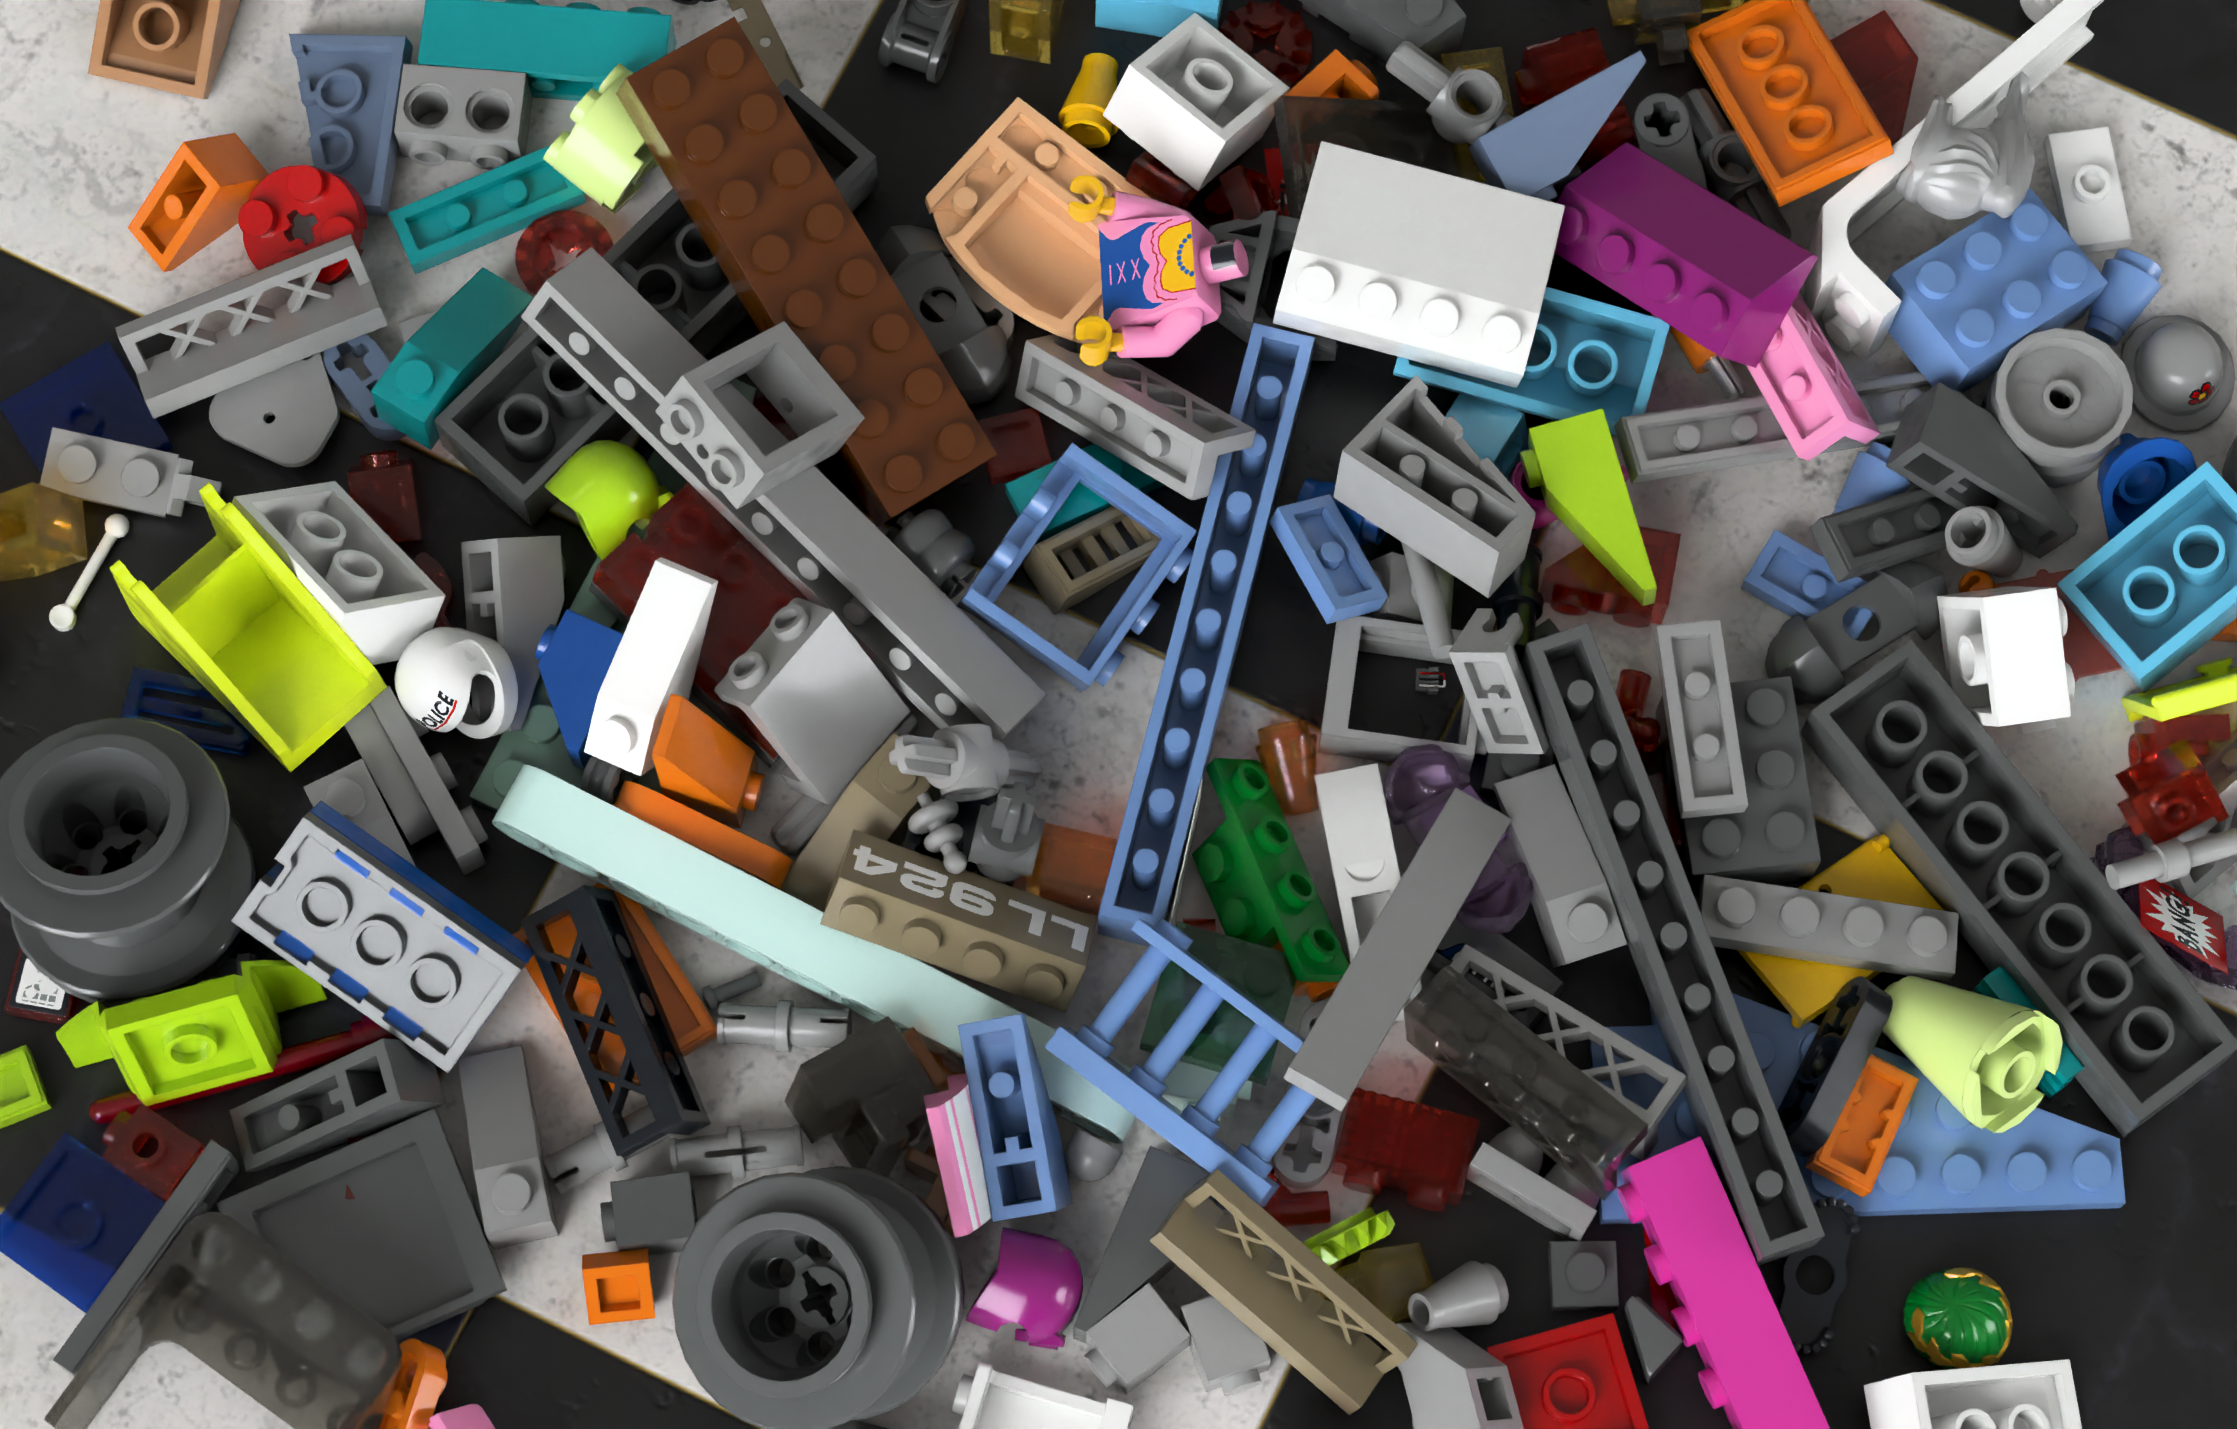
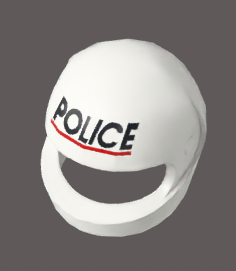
M438 627L423 633L411 641L404 649L397 663L394 679L399 701L408 715L423 727L444 733L456 727L463 734L471 738L484 739L502 734L512 724L518 704V684L512 662L499 642L463 628ZM478 674L489 677L493 682L495 691L493 711L484 723L474 714L469 702L472 679Z

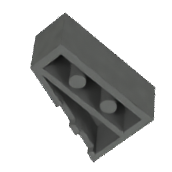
M1299 0L1302 2L1304 10L1316 18L1322 15L1350 33L1349 39L1386 63L1403 41H1410L1435 61H1441L1461 47L1467 17L1454 0Z

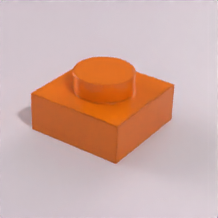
M648 1248L582 1255V1274L589 1325L655 1318V1298Z

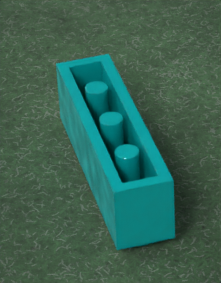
M426 0L417 64L526 73L532 98L580 101L590 89L593 88L598 92L603 81L619 63L635 73L674 51L676 39L671 15H663L659 11L648 7H633L624 12L601 10L599 7L585 2H573L567 4L566 7L540 5L534 0H506L505 2Z

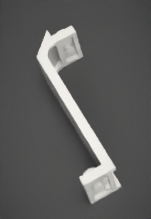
M2019 0L2025 14L2036 24L1945 101L1953 105L1952 126L1959 128H1985L1987 130L1993 124L1994 118H1997L1998 112L1996 107L2006 97L2010 82L2016 75L2022 71L2029 77L2030 93L2092 40L2094 34L2086 27L2092 11L2104 0ZM1925 118L1892 146L1894 154L1869 165L1823 204L1806 250L1818 256V259L1804 282V301L1816 322L1821 319L1825 323L1826 332L1831 340L1846 352L1852 350L1863 362L1882 347L1902 301L1857 257L1850 246L1905 200L1902 194L1895 191L1896 181L1910 162L1912 147Z

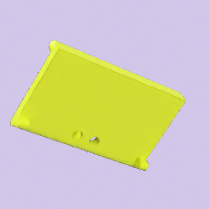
M2232 657L2195 666L2196 672L2201 673L2202 676L2151 689L2145 693L2140 692L2122 697L2121 701L2128 721H2138L2143 719V716L2162 722L2237 701V666L2229 667V665L2233 664Z

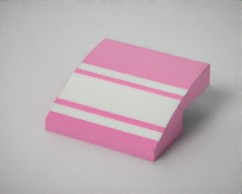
M966 1073L946 1077L949 1090L923 1096L955 1238L969 1235L992 1217Z

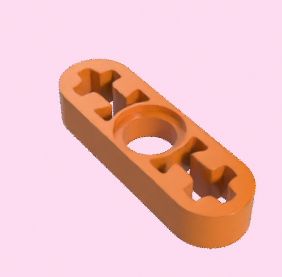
M624 781L613 806L781 890L794 863L792 859L778 850L654 790L631 781Z

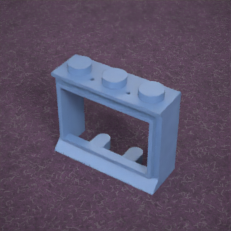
M1071 443L1062 453L956 606L980 619L1075 686L1079 692L1082 693L1089 688L1093 681L1103 687L1125 657V655L1116 650L1129 629L1139 635L1159 608L1160 603L1151 597L1162 581L1167 578L1172 583H1175L1191 562L1194 551L1187 547L1197 531L1078 446ZM1079 481L1154 534L1160 541L1077 661H1075L995 605L994 602Z

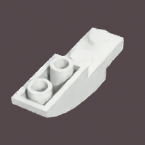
M1378 763L1314 775L1351 962L1401 880ZM1421 979L1417 982L1395 1022L1426 1017L1423 1015L1422 1003L1425 999Z

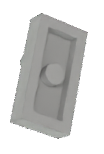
M1530 1121L1516 1124L1497 1134L1488 1144L1483 1142L1471 1161L1465 1178L1568 1241H1580L1597 1213L1595 1208L1602 1193L1604 1159L1601 1146L1595 1144L1569 1154L1557 1163L1545 1178H1542L1538 1174L1543 1161L1544 1148L1537 1122Z

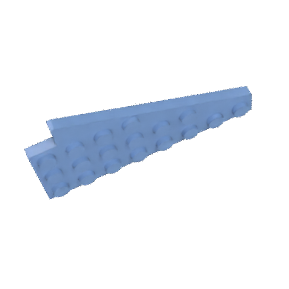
M1732 993L1776 1110H1778L1820 1026L1808 1022L1797 1029L1791 1024L1792 1015ZM1651 1004V1025L1606 1027L1675 1068ZM1588 1039L1590 1069L1607 1066L1603 1047ZM1875 1046L1871 1054L1913 1075L1919 1081L1871 1193L1861 1197L1806 1168L1809 1156L1802 1158L1793 1153L1812 1203H1815L1819 1198L1834 1197L1836 1200L1842 1199L1846 1201V1205L1854 1208V1214L1858 1216L2121 1208L2126 1203L2119 1138L2037 1107L2021 1123L2003 1133H1993L1987 1128L1982 1130L1969 1123L1909 1059ZM1613 1054L1615 1064L1626 1062ZM1646 1073L1619 1077L1622 1095L1645 1110L1648 1109L1664 1086L1663 1083ZM1610 1079L1599 1081L1612 1089ZM1683 1089L1659 1122L1658 1143L1646 1159L1701 1136ZM1594 1132V1145L1598 1144L1601 1146L1604 1159V1181L1602 1193L1598 1201L1600 1225L1632 1224L1620 1202L1617 1187L1625 1184L1620 1172L1631 1165L1641 1162V1160Z

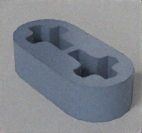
M364 334L325 350L324 365L332 384L366 429L376 438L385 441L399 440L407 435L378 418L371 390L391 362L376 342L367 334ZM349 352H352L357 358L364 356L362 359L370 377L362 381L350 367L343 369L345 365L342 357Z

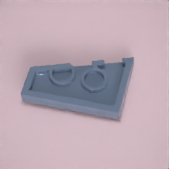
M289 34L292 53L297 59L301 80L298 82L301 101L306 107L311 133L309 143L314 166L345 178L360 195L367 215L388 216L398 151V142L394 129L403 64H411L412 44L406 36Z

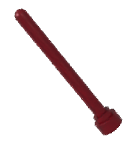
M361 1013L362 1020L351 1022L350 1030L282 1048L281 1053L277 1055L278 1061L273 1072L147 1107L137 1098L136 1094L129 1090L95 1100L89 1108V1115L95 1123L107 1124L329 1063L382 1038L399 1039Z

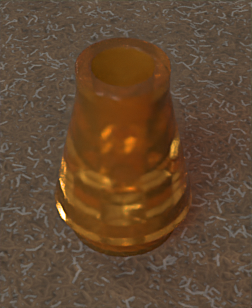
M1307 720L1288 721L1258 729L1257 733L1260 744L1255 746L1254 749L1269 778L1270 785L1284 817L1319 810L1314 776L1317 775V734H1310Z

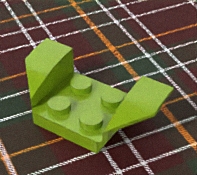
M287 960L240 961L242 976L232 974L217 979L204 980L192 986L151 997L138 998L132 1002L108 1009L101 1002L96 1001L71 1018L56 1032V1036L75 1068L114 1058L129 1089L147 1107L273 1072L278 1061L277 1055L281 1053L283 1048L277 1013L328 998L323 985Z

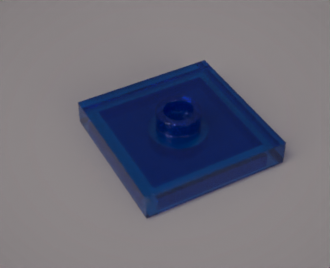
M108 341L0 402L2 412L41 475L52 427L165 452L173 448L157 419H153L144 398ZM53 494L63 511L82 501L76 498Z
M65 1132L0 1215V1252L86 1314L165 1203Z

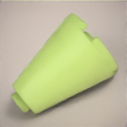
M1917 976L1904 977L1898 982L1890 984L1884 990L1892 997L1893 1005L1890 1016L1882 1030L1883 1033L1969 1123L1982 1130L1987 1128L1993 1133H2003L2021 1123L2038 1106L2045 1094L2037 1090L2036 1087L2042 1079L2045 1070L2055 1075L2060 1064L2063 1040L2059 1025L2038 1010Z

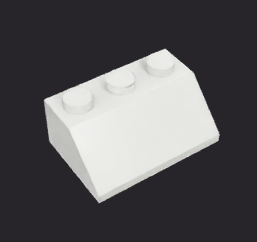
M336 481L234 496L232 504L372 665L399 660L404 649L411 641L433 629L446 595Z

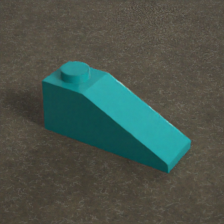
M482 267L406 341L375 384L371 393L378 418L432 450L440 439L434 419L496 360L523 322L521 316L534 297Z

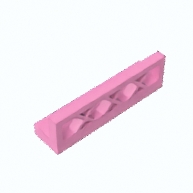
M1799 292L1757 367L1746 366L1797 456L1810 461L1844 436L1867 444L1881 433Z

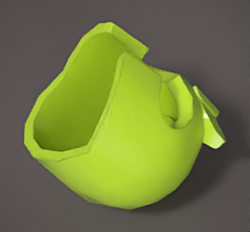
M612 440L594 441L581 447L544 485L548 491L574 510L588 541L602 562L608 560L628 543L626 535L633 523L643 530L651 521H655L674 496L664 485L659 486L655 472L642 455L628 445Z

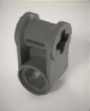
M900 0L897 10L891 16L879 47L878 63L888 67L894 62L925 73L927 81L935 84L938 83L946 69L955 36L965 15L966 0H943L938 2L930 0Z
M1655 93L1647 96L1639 103L1634 114V120L1627 132V143L1633 144L1707 189L1704 169L1697 155L1689 113L1685 104L1677 97L1668 93ZM1649 122H1657V127L1660 131H1669L1667 136H1659L1657 128L1648 127Z

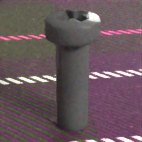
M755 971L713 989L710 985L703 987L702 996L707 1008L712 1012L719 1009V1003L758 988L762 984Z

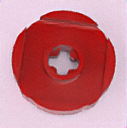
M298 165L280 168L261 180L252 191L249 200L241 207L238 214V224L243 231V242L246 252L256 269L261 270L351 234L361 257L364 249H360L363 242V229H367V213L360 195L345 178L316 166ZM297 214L304 217L314 215L318 223L311 229L315 239L309 244L303 238L295 239L293 237L292 229L295 226L293 220ZM344 259L322 268L315 281L330 286L340 282L352 272L348 260Z

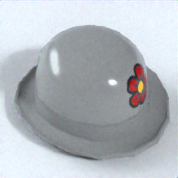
M2182 315L2156 316L2137 326L2124 342L2120 359L2126 365L2134 388L2133 405L2152 424L2172 432L2199 431L2217 421L2231 402L2236 380L2232 354L2222 337L2204 322Z

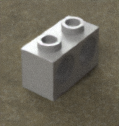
M403 64L394 129L402 157H409L414 162L432 166L444 164L446 160L471 162L476 167L492 170L525 156L533 100L527 74ZM438 111L446 114L445 118L437 124L423 125L419 123L420 119L427 113ZM493 116H501L508 119L502 127L495 130H486L480 127L486 119Z

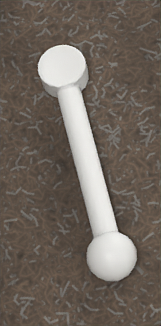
M113 514L106 519V533L65 603L56 605L50 611L49 620L58 631H69L76 625L77 615L74 612L117 538L124 537L129 531V521L124 515Z

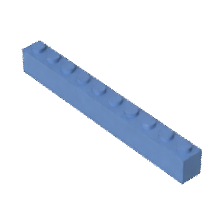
M1253 323L1229 414L1256 429L1253 446L1218 456L1210 494L1207 498L1098 913L1099 935L1149 946L1150 944L1131 930L1138 919L1148 921L1153 926H1156L1161 917L1168 921L1184 860L1201 779L1203 786L1206 766L1209 763L1270 526L1269 520L1273 515L1311 368L1315 337Z

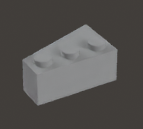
M1416 374L1342 450L1333 497L1489 598L1525 559L1536 512L1488 457L1481 460L1462 438L1464 431L1462 426L1453 416L1444 417L1427 397L1428 387Z

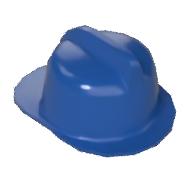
M2124 433L2119 436L2120 444L2115 446L2105 456L2098 469L2097 488L2101 496L2109 541L2197 470L2192 452L2179 440L2166 437L2137 438L2130 433Z

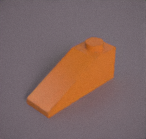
M670 694L652 752L663 795L722 824L741 829L746 810L757 811L765 786L766 775L758 773L759 768L755 751L686 698Z

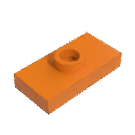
M1870 1054L1829 1138L1818 1151L1809 1156L1805 1167L1861 1197L1870 1194L1919 1079Z

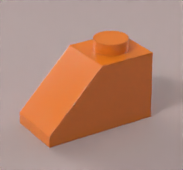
M236 133L184 141L127 228L163 272L172 271L238 224V214L241 207L249 200L254 188L269 173Z

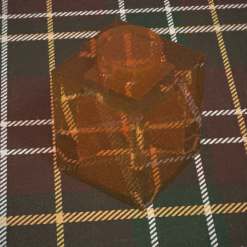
M1044 822L1032 876H1020L1027 879L1026 892L1077 911L1098 916L1117 839Z

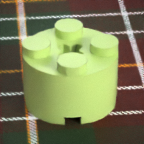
M621 63L606 77L598 92L592 88L580 100L570 115V118L576 122L571 134L566 130L563 131L543 157L555 170L613 214L618 212L642 187L644 183L641 180L651 168L659 166L616 95L625 78L633 74L631 70H628Z

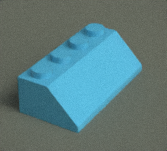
M1546 287L1524 376L1517 388L1402 357L1397 358L1393 375L1411 380L1417 374L1424 384L1555 421L1603 408L1611 437L1617 438L1614 425L1621 417L1645 414L1670 325L1653 316Z

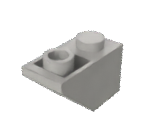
M1412 1322L1396 1324L1418 1343L1410 1357L1397 1365L1403 1378L1414 1429H1524L1507 1365L1453 1328H1437L1428 1332H1422Z

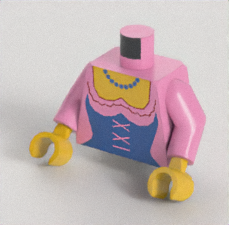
M1080 175L1072 180L1070 186L1072 192L1089 195L1094 201L1090 204H1082L1075 201L1069 202L1068 213L1073 220L1080 223L1090 222L1099 213L1107 215L1108 220L1098 223L1104 319L1098 316H1088L1082 318L1077 323L1075 338L1078 340L1094 339L1099 341V343H1085L1081 345L1079 355L1081 360L1089 366H1097L1107 360L1110 352H1116L1119 358H1151L1174 355L1200 331L1202 326L1216 321L1222 312L1220 282L1243 277L1248 274V257L1242 242L1234 239L1217 244L1214 235L1186 210L1152 198L1115 191L1112 196L1104 195V188L1101 182L1089 175Z

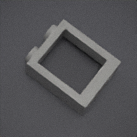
M785 321L683 374L655 410L672 434L678 438L736 510L836 454L865 419ZM745 373L799 436L766 456L712 393L713 390ZM703 445L708 449L709 455L704 451Z
M1356 616L1336 622L1318 753L1469 774L1474 755H1486L1487 750L1465 693L1463 694L1457 744L1348 729L1358 651L1453 664L1451 657L1441 660L1432 657L1424 625ZM1451 629L1455 641L1463 630Z

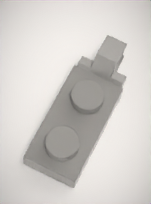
M52 427L39 490L166 518V514L182 517L185 503L205 507L199 490L209 482L218 495L221 496L222 482L191 475L194 461L179 458V454Z

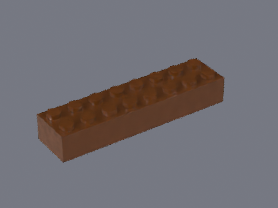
M733 17L626 77L616 95L759 332L762 333L785 321L865 417L834 456L876 526L879 527L996 456V451L736 18Z

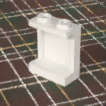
M979 1361L974 1377L962 1375L953 1403L952 1413L962 1416L959 1429H1129L1134 1405L1110 1398L1107 1399L1105 1404L993 1370L992 1364Z

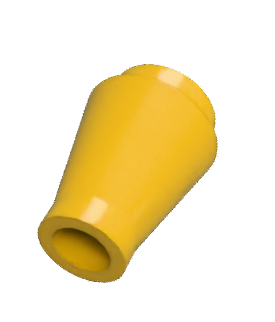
M1090 53L1083 58L1081 70L1059 113V121L1063 126L1062 131L1085 148H1100L1107 145L1111 136L1119 129L1103 116L1117 89L1119 64L1113 57L1103 53Z

